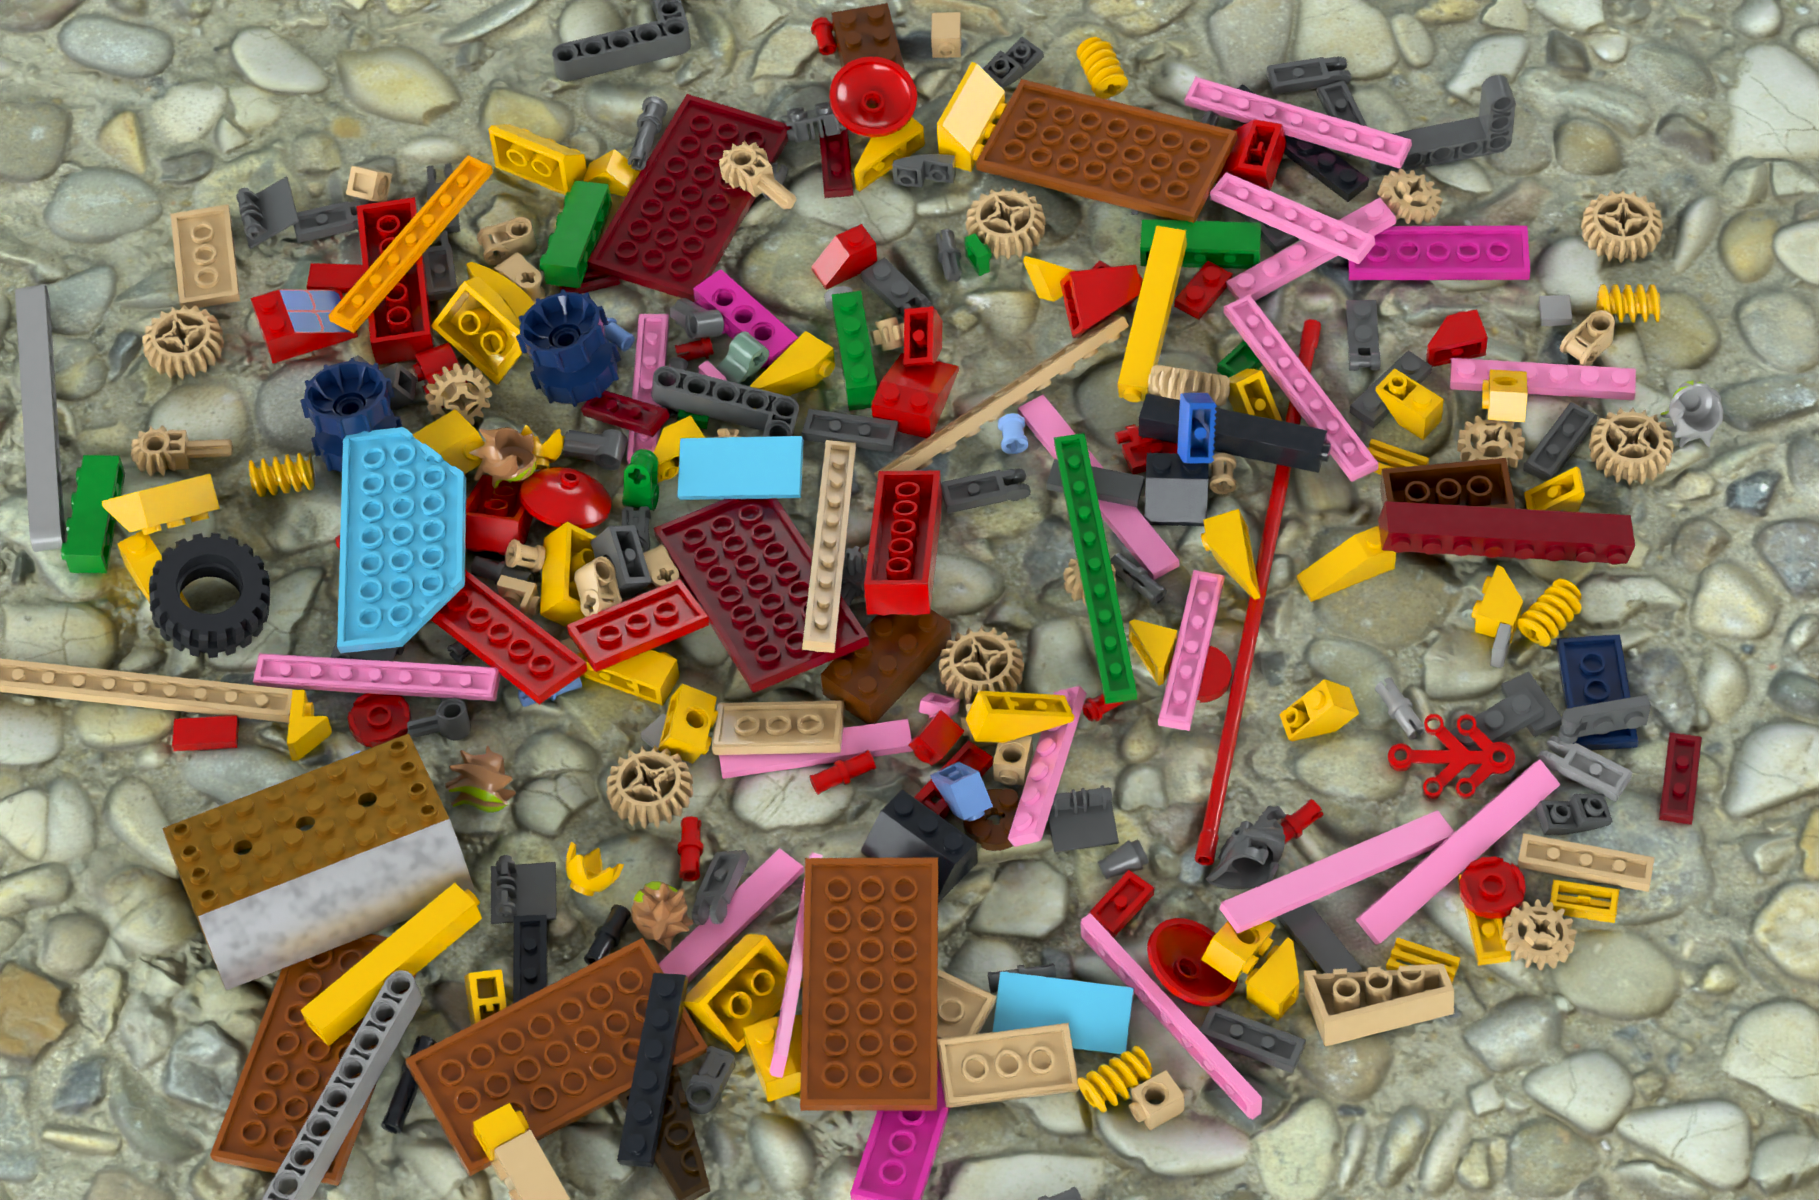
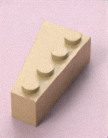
M1444 964L1399 966L1398 970L1388 971L1381 970V967H1368V972L1347 973V969H1333V973L1316 974V970L1304 971L1305 997L1325 1047L1454 1014V988Z
M531 1130L494 1149L495 1161L492 1162V1166L501 1181L503 1180L507 1186L511 1200H570Z

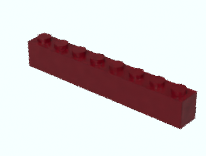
M1385 501L1378 518L1381 550L1397 553L1419 552L1430 555L1455 554L1457 556L1473 555L1489 558L1509 557L1521 560L1578 561L1580 563L1599 562L1618 565L1627 564L1635 548L1631 515Z

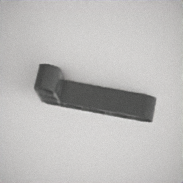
M652 0V7L657 21L557 45L552 52L557 78L566 82L686 53L690 50L691 39L688 20L681 0Z
M1494 75L1483 82L1479 117L1391 133L1411 139L1412 141L1411 149L1401 169L1409 171L1496 154L1508 149L1512 142L1516 101L1507 78L1503 75ZM1369 160L1373 173L1376 175H1388L1390 171L1396 173L1399 171V168Z
M670 366L659 367L653 374L651 397L659 405L764 431L762 437L794 435L799 405L796 400L789 396Z

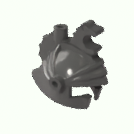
M1268 806L1262 812V815L1259 816L1255 825L1249 821H1243L1240 827L1232 832V836L1226 840V843L1221 848L1220 855L1218 856L1221 861L1205 878L1207 882L1216 887L1238 890L1256 888L1272 881L1280 866L1278 862L1282 857L1285 846L1284 830L1277 821L1286 817L1283 810L1279 806Z

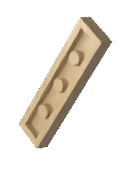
M1523 833L1517 867L1649 892L1655 857Z

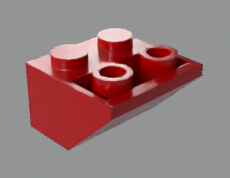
M1254 119L1234 130L1237 131L1238 139L1216 183L1227 172L1271 191L1287 145L1283 125Z

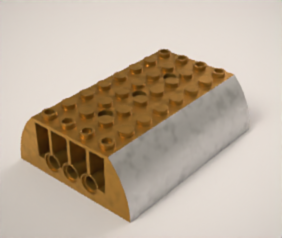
M410 734L162 828L172 858L226 990L410 919L453 883H456L463 891L469 889L475 893L451 821ZM368 801H376V802H375L373 805H371V806H368V807H363V806H362L364 803H366V802H368ZM306 825H314V826H313L311 829H309V830H306V831H301V830H300L302 827H304V826H306ZM251 849L247 854L238 855L241 850Z

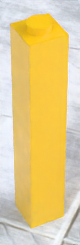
M1156 226L1118 379L1119 397L1129 402L1144 401L1146 393L1151 394L1148 392V378L1152 367L1158 365L1187 246L1186 230Z
M453 883L300 1011L308 1026L329 1047L367 1015L390 974L403 970L414 976L482 919L477 907L480 904L478 898L471 890L466 889L463 891L456 883Z

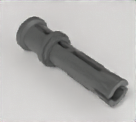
M656 96L647 97L643 101V113L639 115L636 122L638 133L628 158V165L632 164L631 168L634 170H643L646 167L654 137L661 131L663 126L662 118L668 110L667 103Z

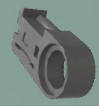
M625 507L622 510L621 526L635 525L644 553L650 550V509L648 507H639V511H634L633 507Z
M709 1046L706 1049L707 1055L697 1075L693 1074L685 1091L687 1105L692 1112L706 1114L715 1108L736 1066L732 1053L713 1046ZM699 1090H705L711 1095L705 1103L694 1102L692 1096Z

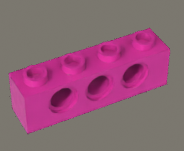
M721 269L693 288L695 304L706 310H718L721 312L724 321L722 334L726 333L731 339H734L739 333L746 331L769 350V357L761 368L767 369L798 339V336Z

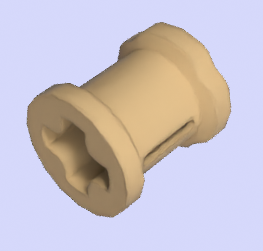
M1227 453L1213 455L1214 461L1209 463V467L1212 470L1209 488L1217 494L1233 492L1236 489V480L1233 478L1236 458Z
M511 540L505 556V563L508 567L522 566L530 568V571L538 573L542 569L545 561L544 546L537 545L532 547L521 544L519 540Z

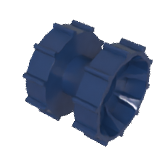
M562 289L561 293L550 295L541 300L537 298L536 303L528 309L525 315L518 317L521 324L520 334L516 338L522 353H527L534 361V371H531L530 375L535 389H541L544 395L547 396L550 404L555 401L563 404H572L573 407H576L577 403L585 402L595 397L602 398V393L609 388L612 382L619 380L617 362L621 358L616 343H610L607 337L604 336L605 325L608 324L603 306L598 307L588 292L583 295L566 292Z
M351 358L350 361L331 366L325 364L324 369L318 372L311 380H305V396L300 402L305 418H310L316 428L315 437L311 438L315 455L321 456L326 464L327 471L336 470L342 472L343 439L346 435L357 434L363 431L371 432L372 430L403 427L400 416L395 417L389 408L390 400L395 396L391 379L384 377L383 373L379 370L378 363L371 365L355 361L354 358Z

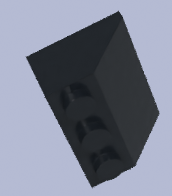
M903 789L880 811L861 848V853L868 858H938V903L978 863L977 842Z

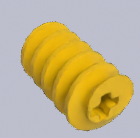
M1089 37L1078 46L1076 55L1080 60V64L1084 69L1095 97L1108 99L1120 94L1126 89L1128 79L1124 75V70L1120 67L1121 64L1117 59L1116 53L1113 51V46L1110 42L1102 41L1098 37Z
M1605 284L1600 285L1596 298V311H1607L1612 316L1617 314L1619 323H1623L1625 314H1629L1632 323H1635L1638 314H1641L1644 323H1647L1650 314L1654 315L1656 322L1660 321V293L1657 292L1654 284L1648 286L1646 293L1642 284H1637L1634 293L1629 284H1625L1622 293L1617 284L1612 285L1610 292H1608Z
M298 453L296 462H292L289 454L285 455L284 464H280L277 456H274L272 466H268L265 458H261L259 468H256L253 460H249L251 486L254 492L256 490L259 497H265L267 488L271 495H277L279 486L283 493L287 494L290 492L291 484L296 492L302 491L303 483L308 490L314 489L315 470L311 453H309L307 461L304 460L301 453Z
M1561 578L1556 579L1552 586L1548 587L1544 594L1539 596L1537 601L1529 607V610L1525 611L1521 618L1516 620L1517 627L1525 637L1539 646H1549L1551 639L1556 638L1559 631L1566 628V622H1571L1574 619V614L1577 615L1581 612L1582 607L1579 602L1582 598L1581 592L1572 582Z
M1136 1045L1132 1048V1053L1128 1051L1123 1052L1120 1059H1111L1109 1066L1102 1064L1098 1067L1097 1072H1088L1086 1079L1078 1078L1077 1083L1085 1099L1093 1107H1097L1102 1113H1105L1107 1111L1105 1101L1108 1100L1115 1107L1118 1105L1117 1094H1120L1125 1100L1129 1099L1127 1088L1131 1087L1133 1089L1140 1085L1139 1081L1145 1082L1151 1079L1152 1066L1145 1052Z

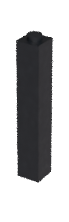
M1146 393L1139 415V436L1178 444L1180 400ZM1215 408L1217 411L1214 414L1216 416L1214 420L1216 431L1213 438L1215 441L1213 444L1215 449L1213 451L1316 473H1319L1322 461L1328 462L1331 444L1326 443L1327 430Z

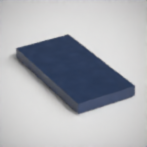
M1620 634L1556 638L1555 645L1566 709L1631 698ZM1636 728L1610 731L1605 734L1581 736L1574 743L1591 751L1637 748L1638 737Z

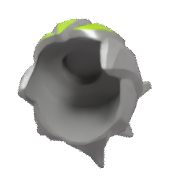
M1692 380L1681 384L1671 399L1669 411L1660 414L1663 418L1671 419L1674 426L1667 427V430L1675 433V438L1681 437L1680 448L1688 441L1701 438L1710 447L1711 436L1722 423L1723 406L1721 404V396L1706 383Z

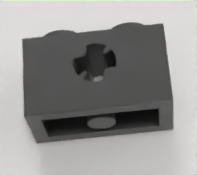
M635 525L609 526L591 541L595 559L603 556L614 565L621 598L634 597L652 582Z

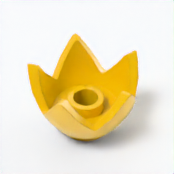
M525 425L521 435L526 436L531 433L533 434L528 425ZM560 429L554 430L543 444L538 436L533 434L534 447L532 453L537 459L536 469L549 468V463L555 462L561 455L565 436L561 435Z
M573 842L570 843L568 848L566 873L567 877L571 880L569 886L583 895L593 896L595 892H602L619 877L624 867V864L618 863L613 868L608 867L603 870L599 848L594 849L584 857L580 854L576 856V844Z

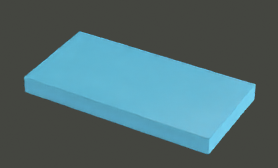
M802 436L680 438L677 497L679 500L801 498L804 439Z
M1000 971L992 1032L1069 1023L1073 1049L1121 1055L1127 1050L1134 988Z

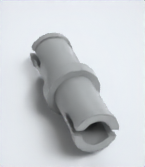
M1392 678L1384 679L1387 684L1386 687L1382 681L1379 682L1375 687V691L1389 708L1388 714L1390 717L1398 721L1409 740L1417 738L1414 734L1415 730L1421 736L1425 732L1424 724H1422L1413 711V704L1410 699L1404 698Z

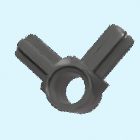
M854 546L853 549L847 548L845 551L841 596L848 607H850L854 597L865 594L864 581L867 561L864 559V554L861 553L859 546Z
M441 698L440 705L435 709L436 715L407 723L411 738L440 732L442 737L456 741L464 739L471 732L466 704L457 698Z

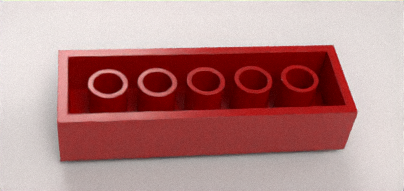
M415 197L357 206L363 273L370 268L418 213ZM423 254L368 317L371 346L375 363H378V365L415 360V354L434 348Z
M940 470L878 472L864 581L867 615L930 614L942 510Z

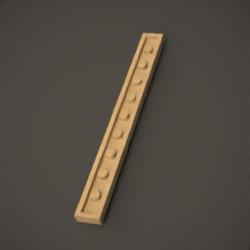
M1108 317L875 472L877 480L879 471H913L929 466L933 462L932 458L934 456L953 450L957 446L956 442L958 440L977 434L981 430L980 426L982 424L1001 418L1005 414L1003 410L1011 405L1017 406L1028 399L1027 394L1033 390L1044 389L1052 383L1051 378L1057 374L1063 375L1075 368V362L1081 358L1084 360L1092 357L1098 352L1097 348L1099 346L1119 339L1122 336L1120 332L1129 327L1125 317Z
M826 440L802 650L835 652L856 443Z
M0 658V692L220 716L237 715L239 718L289 723L292 690L294 689Z

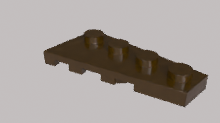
M675 1065L671 1071L654 1163L676 1200H695L711 1190L678 1067ZM631 1088L617 1095L618 1102L625 1114Z

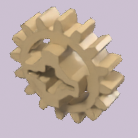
M1399 169L1398 173L1390 171L1388 176H1384L1377 195L1381 196L1382 201L1394 212L1396 219L1405 218L1407 224L1411 220H1414L1417 225H1421L1423 220L1426 223H1430L1431 219L1437 216L1441 208L1440 205L1443 202V199L1439 197L1441 191L1433 189L1435 183L1433 181L1426 182L1425 175L1423 174L1415 176L1414 170H1411L1409 174H1406L1403 169Z
M454 363L453 370L451 371L444 366L442 368L444 374L442 376L434 374L435 384H427L426 386L430 394L425 395V400L429 404L427 406L429 412L437 420L451 412L446 409H456L471 425L475 424L474 416L484 417L481 411L482 407L490 408V403L486 399L492 396V392L488 387L490 383L485 376L483 377L480 369L477 368L473 371L470 364H466L461 369L458 363Z
M1488 414L1486 420H1482L1477 415L1475 416L1474 424L1467 421L1464 430L1459 431L1457 451L1461 452V461L1506 458L1507 465L1516 468L1518 459H1523L1525 438L1521 437V428L1514 429V421L1505 423L1498 420H1488Z
M1536 900L1534 906L1531 907L1524 901L1521 909L1514 907L1510 917H1507L1503 926L1505 929L1502 934V939L1507 940L1505 949L1506 951L1515 950L1516 953L1513 959L1515 961L1521 958L1525 959V967L1527 968L1533 962L1537 963L1539 970H1543L1545 963H1548L1554 969L1557 966L1558 960L1563 963L1566 962L1569 953H1572L1574 948V939L1577 932L1571 929L1573 920L1563 919L1565 912L1563 908L1557 912L1552 910V902H1549L1546 907H1542L1540 900Z

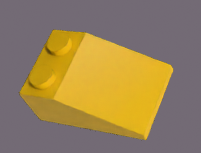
M478 276L462 283L431 324L435 331L496 385L500 384L523 354L516 338L520 334V321L502 297Z
M795 1015L789 1052L782 1078L771 1076V1073H769L779 1016L743 1027L746 1047L767 1102L800 1092L802 1015Z

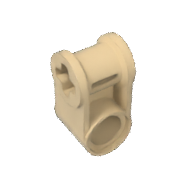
M516 217L494 226H487L477 234V241L484 249L483 258L489 265H498L514 253H519L522 256L529 255L537 246L532 223L525 217Z
M514 253L492 269L519 286L534 303H536L537 298L541 300L546 297L545 290L540 285L542 282L540 271L528 263L521 254Z
M1603 310L1591 313L1578 327L1571 330L1565 336L1560 345V351L1564 354L1569 353L1580 361V365L1590 366L1613 343L1615 320L1612 314Z
M661 544L643 553L652 581L648 585L650 590L680 579L679 571L664 545Z
M603 556L597 557L575 571L574 581L578 589L581 611L585 617L622 603L616 580V571L609 559Z

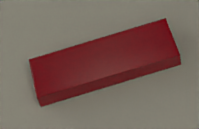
M822 125L824 137L821 138L819 134L824 197L854 196L848 129L846 128V130L841 131V134L826 136L824 125Z
M606 390L602 393V398L595 397L590 399L581 407L585 417L653 437L670 417L666 408Z
M1669 732L1659 820L1692 825L1702 737Z

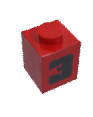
M940 710L929 718L908 746L914 750V754L919 760L933 766L947 754L964 733V730Z

